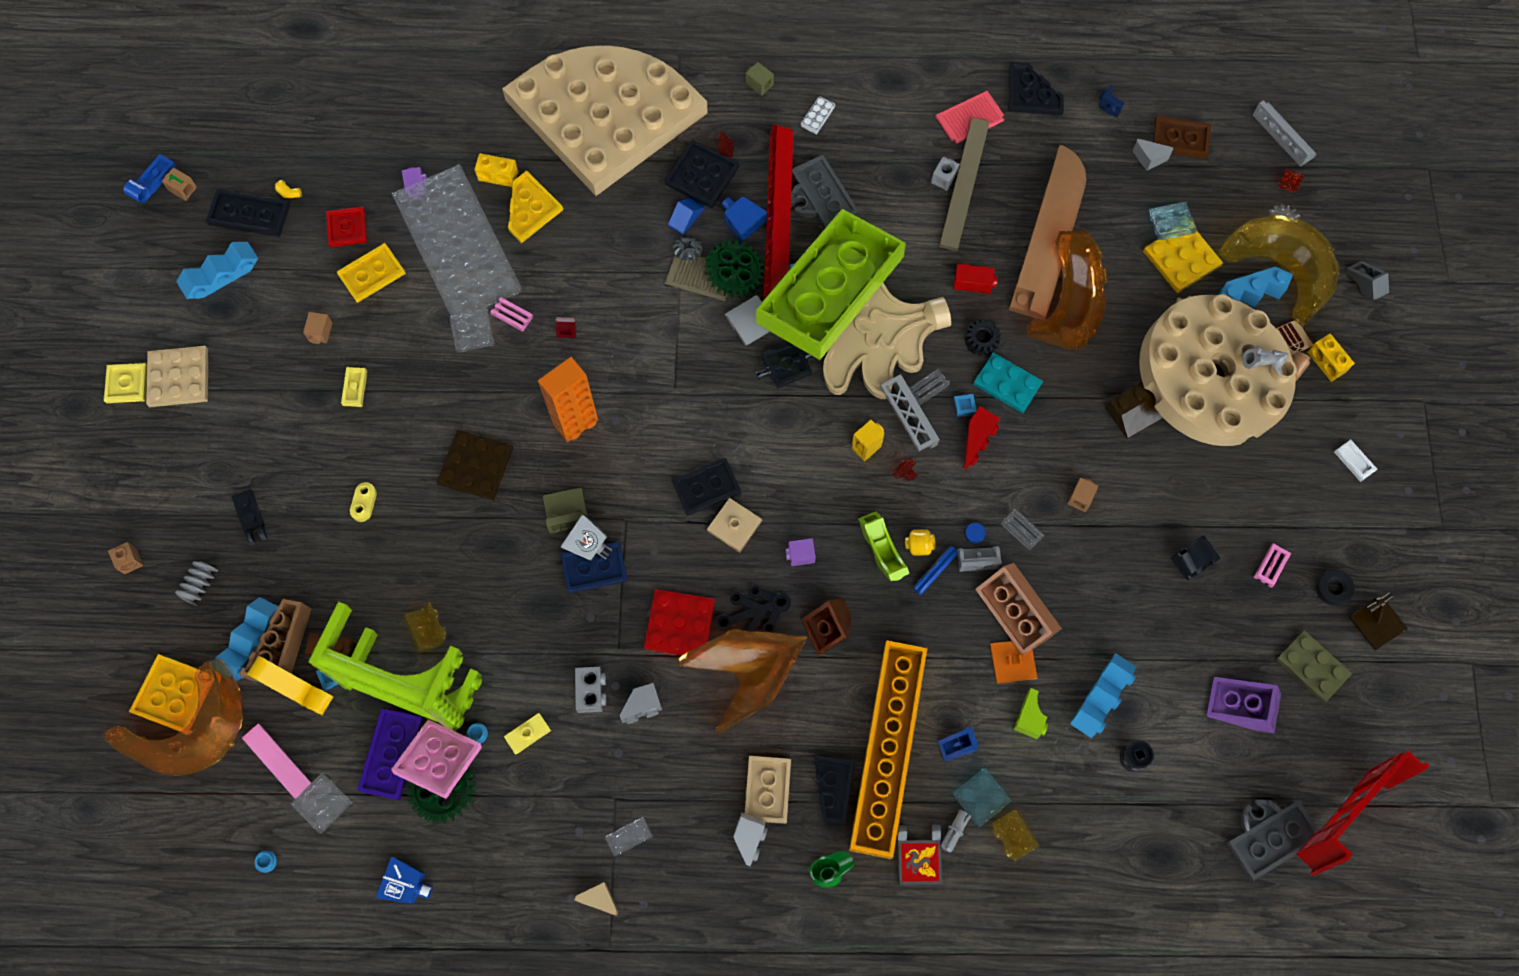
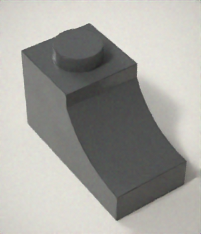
M1364 261L1347 268V275L1357 283L1362 295L1375 300L1389 293L1387 272Z

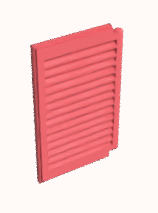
M988 91L935 115L951 141L955 140L956 143L967 139L972 117L990 121L988 128L1004 121V118H1002L1004 116L1003 112Z

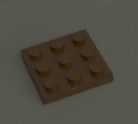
M457 429L437 484L494 501L514 447L507 443Z

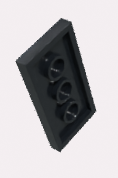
M217 189L206 222L211 226L280 237L290 203L284 200Z

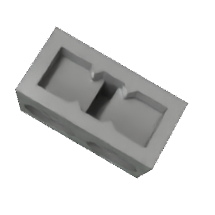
M600 667L575 668L576 711L578 713L603 712V706H606V693H602V685H606V674L602 673ZM590 675L596 676V681L593 684L586 683V678ZM589 696H596L597 700L594 704H586V699Z

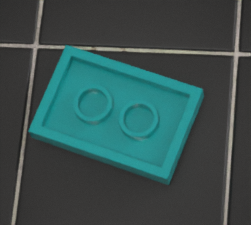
M993 352L973 385L1023 414L1043 381Z

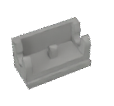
M999 546L993 548L957 549L959 572L999 569L1002 564Z

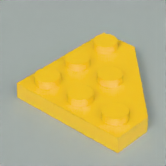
M525 171L512 182L510 221L508 224L509 232L520 243H523L563 211V206L528 171Z

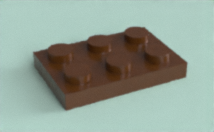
M1157 115L1153 142L1173 147L1172 154L1206 159L1209 153L1211 124Z

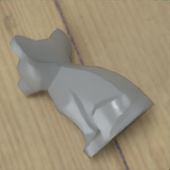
M1256 346L1244 353L1243 366L1251 369L1270 364L1278 374L1283 373L1281 367L1285 364L1286 358L1289 355L1286 352L1282 353L1277 350L1272 352L1262 350L1261 347Z

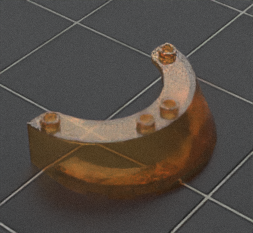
M1059 231L1054 246L1060 258L1063 274L1060 300L1054 313L1048 319L1043 321L1032 319L1027 326L1026 334L1035 340L1067 350L1082 349L1088 345L1087 341L1089 338H1094L1103 318L1107 295H1103L1104 284L1107 283L1106 268H1102L1100 261L1103 258L1097 243L1087 231Z
M222 659L209 660L196 670L195 680L199 693L197 710L192 721L180 733L168 739L149 740L145 736L139 737L123 726H115L103 733L102 736L118 752L157 773L179 776L200 772L217 763L233 746L243 720L241 692L233 675Z

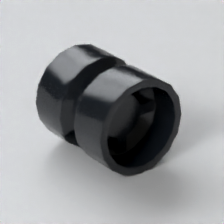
M1140 740L1129 744L1120 753L1122 766L1130 772L1141 771L1154 760L1152 747Z

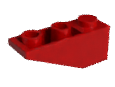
M981 406L967 427L963 466L965 470L970 465L974 467L979 459L977 454L980 450L984 451L990 443L988 438L990 435L995 436L1000 428L997 425L1000 418Z

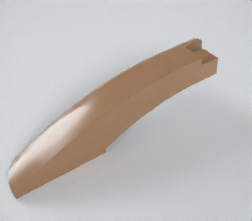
M1059 145L1009 307L1010 311L1043 321L1046 320L1086 186V171L1082 161L1072 150L1062 145Z

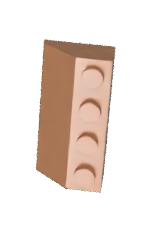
M1014 563L1002 567L975 589L1022 655L1038 647L1062 629Z

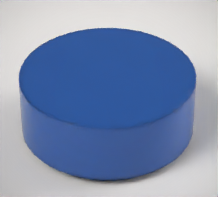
M972 523L965 530V538L972 544L982 542L986 534L985 528L979 523Z

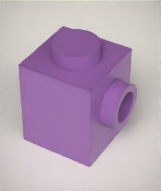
M410 167L402 170L404 188L408 198L426 195L425 185H428L427 175L422 173L421 168Z
M813 538L789 541L788 548H785L786 560H790L791 566L815 563Z

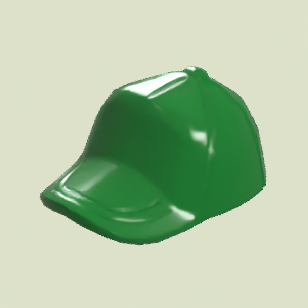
M836 852L818 858L809 868L812 881L822 888L834 887L841 882L842 875L854 866V860L846 852Z

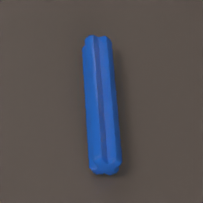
M952 546L948 547L914 585L913 590L921 595L956 557L958 551Z

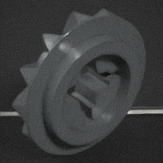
M680 236L679 240L674 242L673 253L679 259L691 261L697 259L702 254L703 247L696 238L690 239L689 236L686 238Z

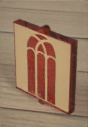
M1298 319L1282 323L1276 328L1285 341L1291 356L1295 355L1296 352L1303 353L1314 345Z

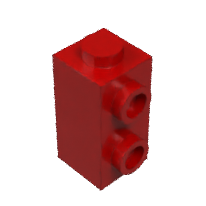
M957 264L953 289L991 294L992 288L997 285V276H994L995 269L988 266L978 267L971 266L970 264Z

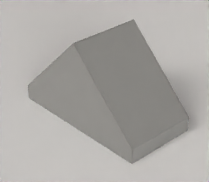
M1137 139L1133 148V153L1146 171L1168 161L1173 151V147L1142 139Z

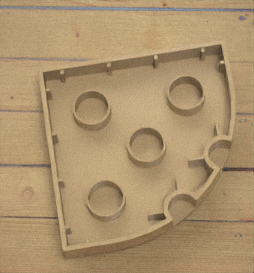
M590 46L550 55L502 88L506 102L595 196L707 114V101L677 71L651 55L624 47Z

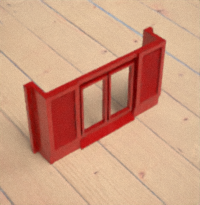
M1406 751L1404 753L1399 752L1372 767L1352 789V794L1325 825L1316 831L1296 853L1312 869L1310 873L1315 876L1348 861L1353 854L1337 840L1383 786L1388 790L1425 771L1429 764L1427 762H1420L1411 752ZM1368 791L1365 796L1355 800L1358 795ZM1352 810L1348 816L1338 820L1341 815Z

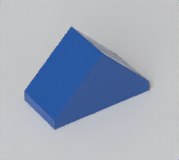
M691 198L679 201L668 226L684 235L705 207Z
M972 727L938 741L944 761L973 753L979 748Z

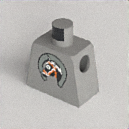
M582 513L561 544L563 549L588 560H592L596 553L607 559L612 551L610 547L603 543L607 538V534L584 513Z

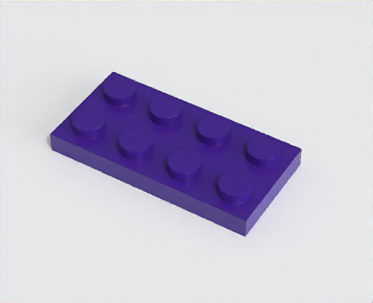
M381 709L357 791L400 801L406 779L393 774L391 769L420 731L423 722L422 717Z

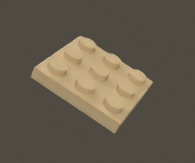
M206 346L148 351L147 406L157 407L208 401V348Z

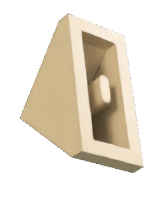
M605 882L575 897L577 902L615 916L618 915V909Z

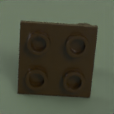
M1390 592L1374 598L1373 602L1349 617L1375 651L1408 629L1388 604L1394 598Z

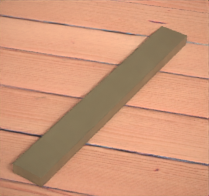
M972 117L939 246L941 248L958 251L990 121Z

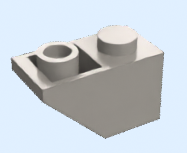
M654 683L633 689L620 714L622 723L631 724L637 722L639 717L646 715L648 718L659 714L658 711L662 710Z
M741 812L733 838L746 865L751 866L752 860L757 861L760 849L757 847L760 840L764 841L768 829L764 828V820Z

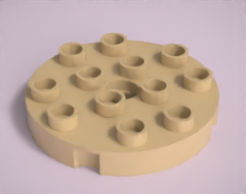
M1199 295L1177 302L1155 321L1143 340L1139 362L1144 388L1154 394L1156 398L1154 407L1160 415L1175 429L1192 439L1217 446L1241 445L1250 437L1258 438L1276 425L1286 414L1292 403L1297 368L1282 336L1270 323L1269 317L1264 312L1254 310L1250 306L1231 299L1226 295ZM1259 346L1262 350L1271 352L1277 350L1282 353L1286 352L1289 356L1281 367L1283 373L1278 374L1270 364L1259 366L1258 368H1245L1243 366V355L1248 349ZM1215 364L1222 368L1225 377L1216 374Z

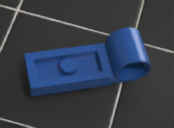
M159 154L137 181L129 180L125 184L124 193L139 203L146 202L160 187L165 175L172 168H176L177 165Z

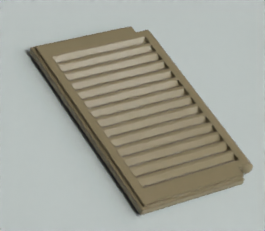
M674 256L665 284L726 301L727 295H723V290L717 293L718 287H711L713 281H707L709 275L704 274L707 269L704 268V264L707 262L705 261L706 258L700 256L695 260L686 261ZM721 274L723 277L728 278L727 275Z

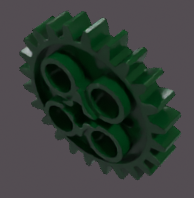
M728 240L727 245L721 241L720 246L716 244L714 250L710 249L709 255L705 259L707 262H705L704 268L707 269L704 274L709 275L707 281H713L712 288L718 287L717 293L723 290L724 296L730 293L731 298L735 294H737L738 298H741L742 293L747 297L750 292L754 293L756 288H759L764 279L765 270H763L765 264L759 263L762 256L756 257L758 251L752 252V245L746 248L745 242L739 245L738 240L735 241V244ZM721 274L727 275L728 278L723 277Z
M471 767L467 768L460 778V783L452 790V792L458 793V796L449 794L447 798H451V801L445 807L442 806L445 798L432 792L428 799H424V794L429 790L412 782L407 783L412 788V790L407 792V795L412 797L408 802L411 805L415 804L412 810L414 812L419 811L417 815L420 818L425 816L424 819L427 822L432 819L435 824L439 822V819L446 824L447 817L455 821L454 815L456 813L462 817L461 809L469 810L466 803H473L474 801L470 798V795L476 794V791L471 789V787L477 785L475 781H472L475 775L469 773Z

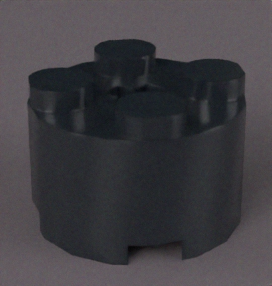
M1204 535L1171 557V560L1187 581L1221 559Z

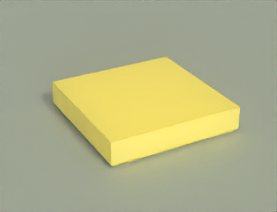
M147 364L107 365L104 401L106 403L145 401Z

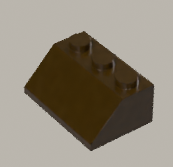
M1143 382L1114 397L1105 407L1127 439L1163 418L1154 407L1156 404L1154 394L1144 388Z

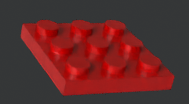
M655 589L644 650L705 660L715 599Z

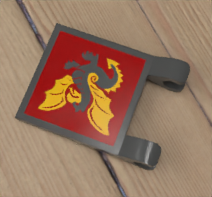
M898 825L899 885L942 884L941 826H931L932 840H907V827L905 825Z

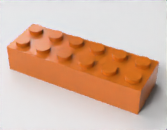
M572 357L538 380L553 426L567 443L570 440L577 439L584 430L596 425L598 416L587 375Z

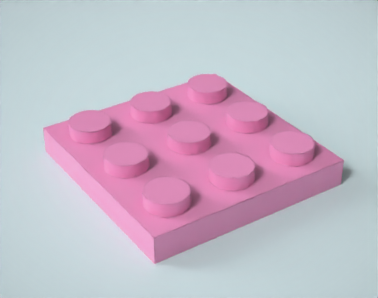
M428 719L391 770L393 774L446 799L482 746L481 743Z

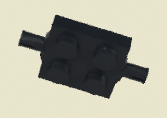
M789 342L762 353L761 357L766 368L755 372L758 380L769 376L774 381L776 388L779 389L812 375L808 359L814 356Z

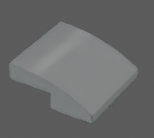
M757 295L724 314L745 346L770 332L756 323V309L762 303Z

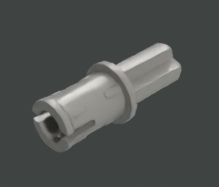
M959 810L952 825L948 826L949 831L941 844L943 850L952 852L959 837L964 835L963 830L971 818L965 811Z

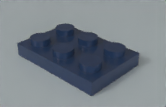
M620 541L605 544L612 549L607 559H604L597 553L592 560L572 552L561 553L568 594L628 581Z

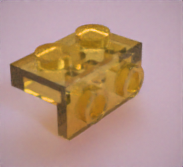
M431 603L426 604L424 609L404 615V621L418 653L442 646L446 639V631L443 626H440L438 613L435 608L433 609Z
M1018 809L1011 811L992 823V831L997 839L1002 840L1005 845L1004 851L1010 859L1012 858L1016 861L1040 847Z

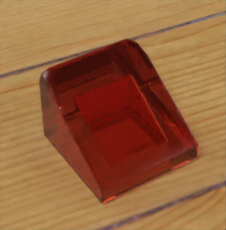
M721 132L719 135L718 152L732 159L734 143L725 133Z

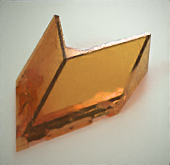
M733 629L678 658L680 668L734 673L740 683V687L720 724L715 728L716 736L773 703L808 637Z

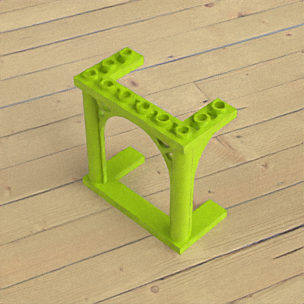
M338 602L309 663L347 690L351 691L353 688L438 722L455 732L457 728L460 729L465 719L463 715L466 709H469L473 703L472 695L475 690L479 689L482 682L481 674L470 668L463 685L456 691L446 696L444 695L445 690L449 689L453 683L454 678L452 675L455 669H458L463 661V653L458 648L450 646L441 662L426 672L410 676L391 674L365 663L378 636L374 630L365 627L351 657L333 651L336 641L352 611L346 604Z

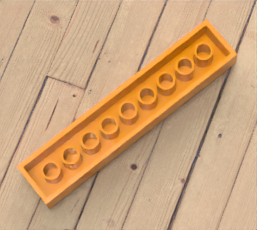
M886 641L849 847L851 852L886 859L893 858L927 648Z

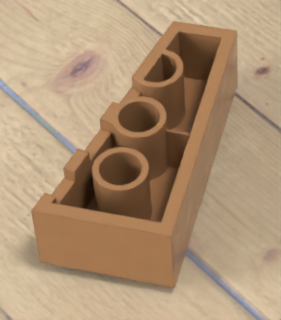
M283 599L269 622L268 630L260 637L259 640L261 642L255 652L252 651L248 658V664L245 669L242 668L239 675L248 680L259 682L247 675L258 656L292 674L312 609L302 602Z

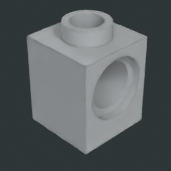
M943 157L933 173L931 183L948 191L957 175L960 164L952 159Z

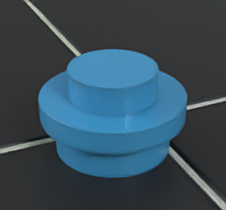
M474 723L467 729L466 735L474 741L483 743L487 739L488 731L483 724Z
M262 851L255 858L256 869L263 873L272 871L277 864V857L271 851Z

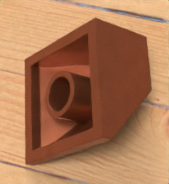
M840 598L827 601L801 619L818 655H822L849 637L852 615L844 599Z

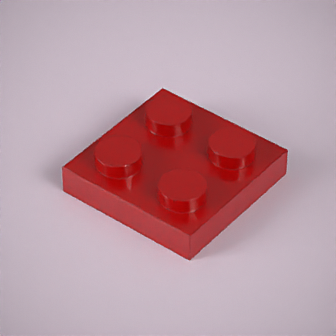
M364 207L326 211L328 245L330 248L368 243Z

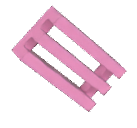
M502 297L495 304V308L490 311L491 315L522 332L533 318L531 313ZM501 310L502 312L508 314L509 316H511V317H513V318H515V319H517V320L523 322V325H521V324L517 323L516 321H514V320H512V319L506 317L505 315L499 313L498 311Z
M1273 543L1254 578L1260 579L1262 583H1267L1272 588L1291 553ZM1274 550H1276L1277 552L1273 560L1271 561L1267 571L1264 575H1262V572L1265 566L1267 565L1271 555L1273 554ZM1282 553L1284 557L1272 579H1269L1268 577Z

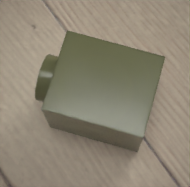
M757 62L754 66H750L747 69L746 84L762 96L774 85V74Z

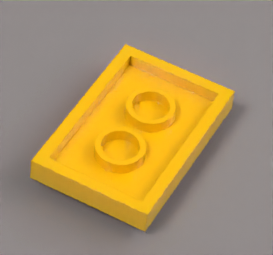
M385 243L337 271L338 276L357 303L406 274Z

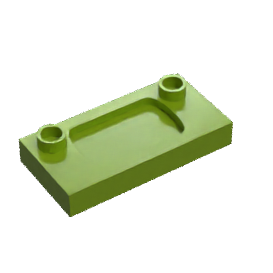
M841 209L756 309V323L821 360L903 259L906 243Z

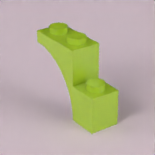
M873 512L858 518L864 539L871 546L877 567L890 581H897L908 575V567L896 551L883 517L878 512Z

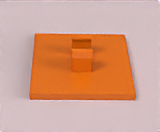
M1013 641L990 643L997 684L1038 679L1033 650L1022 655Z

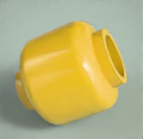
M927 529L912 530L909 537L905 538L906 549H910L911 554L914 556L930 555L932 550H935V536Z

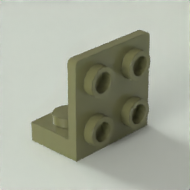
M582 488L543 496L547 516L546 524L550 534L572 529L582 513L587 515Z

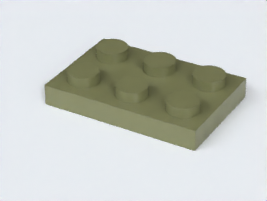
M1305 630L1276 659L1322 703L1327 702L1352 675L1346 667Z

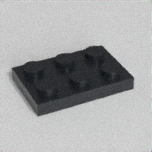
M726 458L671 479L686 516L741 495L739 485Z

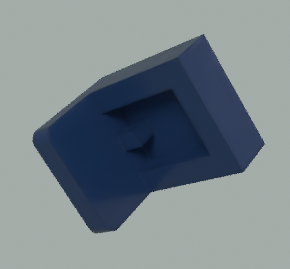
M1111 85L1108 90L1104 89L1099 99L1101 102L1099 108L1117 118L1125 102L1111 95L1114 86Z

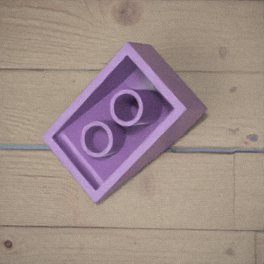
M1214 677L1207 717L1251 730L1275 733L1281 692L1277 685Z

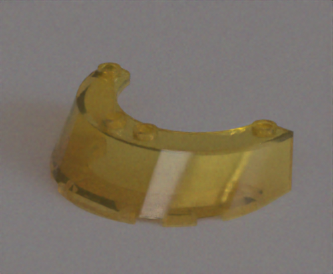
M1269 215V217L1254 218L1244 223L1229 236L1217 253L1228 263H1235L1250 257L1266 258L1280 264L1289 273H1292V278L1297 288V301L1292 311V319L1302 328L1330 300L1337 288L1339 263L1333 254L1334 249L1319 230L1298 218L1297 220L1285 218V215Z

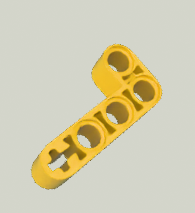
M260 656L256 658L247 673L253 679L320 715L324 714L333 699V696L308 684Z

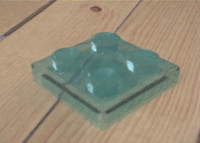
M1186 202L1149 209V217L1158 240L1196 233V226Z
M985 767L952 793L966 813L971 816V819L978 828L1012 801Z

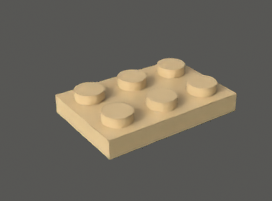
M749 756L745 814L764 820L767 823L787 824L791 759Z

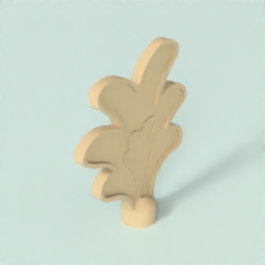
M882 283L827 351L828 353L823 365V377L830 392L835 395L845 393L853 373L862 364V378L867 390L877 398L886 399L887 397L880 385L893 378V370L896 363L905 372H918L923 364L922 345L925 338L934 330L951 326V316L944 297L920 304H909L896 299L888 291L884 283ZM893 384L887 387L890 393L892 391Z

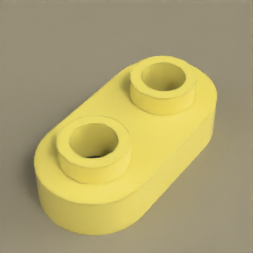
M368 482L361 483L356 487L350 507L351 516L358 522L367 521L374 507L377 492L374 486ZM368 489L366 494H362L363 490ZM359 508H363L362 512L357 513Z

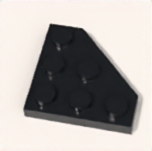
M1010 62L1008 112L1063 115L1064 95L1059 91L1056 92L1051 87V83L1042 75L1039 76L1029 63Z

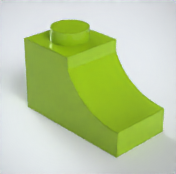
M1030 688L1013 730L1038 739L1041 735H1045L1047 731V716L1042 714L1038 706L1037 697L1039 691Z

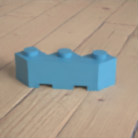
M231 242L224 255H207L201 268L183 269L176 282L186 299L204 298L250 272L258 257L248 242Z
M1277 267L1269 268L1226 282L1219 295H1226L1231 299L1242 301L1255 307L1264 293L1280 299L1287 290L1293 274Z
M261 597L247 606L244 622L231 631L228 648L215 657L212 672L214 675L232 684L244 678L239 673L248 664L249 656L252 651L255 652L261 642L259 640L260 637L268 630L269 622L279 606Z
M1115 653L1103 669L1098 681L1086 696L1083 705L1077 710L1071 725L1090 738H1093L1096 732L1100 734L1106 726L1104 722L1106 715L1111 708L1115 710L1121 702L1119 698L1121 691L1126 684L1130 686L1135 680L1136 675H1134L1136 666Z

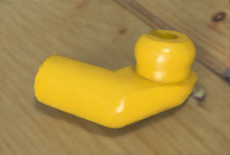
M283 180L275 183L276 191L283 198L302 197L300 188L290 189Z

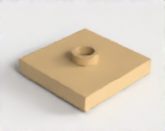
M729 498L707 528V531L740 553L761 524L762 519Z

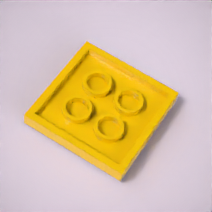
M1189 221L1143 250L1144 254L1176 293L1186 289L1223 264L1221 259Z
M158 654L129 712L189 734L216 676Z

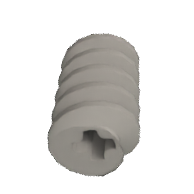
M194 561L192 565L196 569H188L191 576H184V580L187 583L179 584L183 591L176 590L175 593L182 600L198 606L194 602V600H202L198 593H206L202 586H210L211 584L207 581V578L214 579L215 577L211 574V571L218 572L219 570L204 562Z

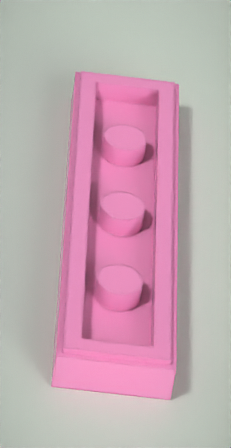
M257 724L242 737L295 799H298L313 785L260 724Z

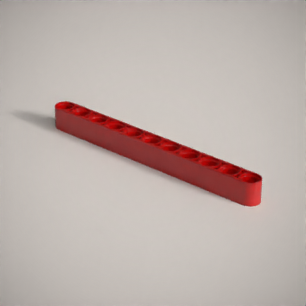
M776 124L772 127L770 133L764 300L789 272L793 129Z

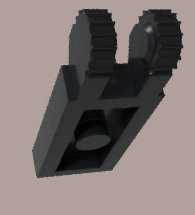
M249 489L232 496L249 544H255L252 531L256 529L259 532V537L263 541L266 540L265 524L253 491Z

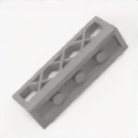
M1263 100L1259 103L1253 116L1301 167L1313 159L1316 153L1269 102L1266 103Z
M900 374L880 385L882 391L918 452L927 447L931 449L937 446L940 439L902 375ZM893 384L898 395L890 393L887 387ZM898 400H902L908 411L899 409L897 406ZM908 416L912 417L917 428L909 426L907 423ZM918 432L922 434L926 441L921 445L917 440Z

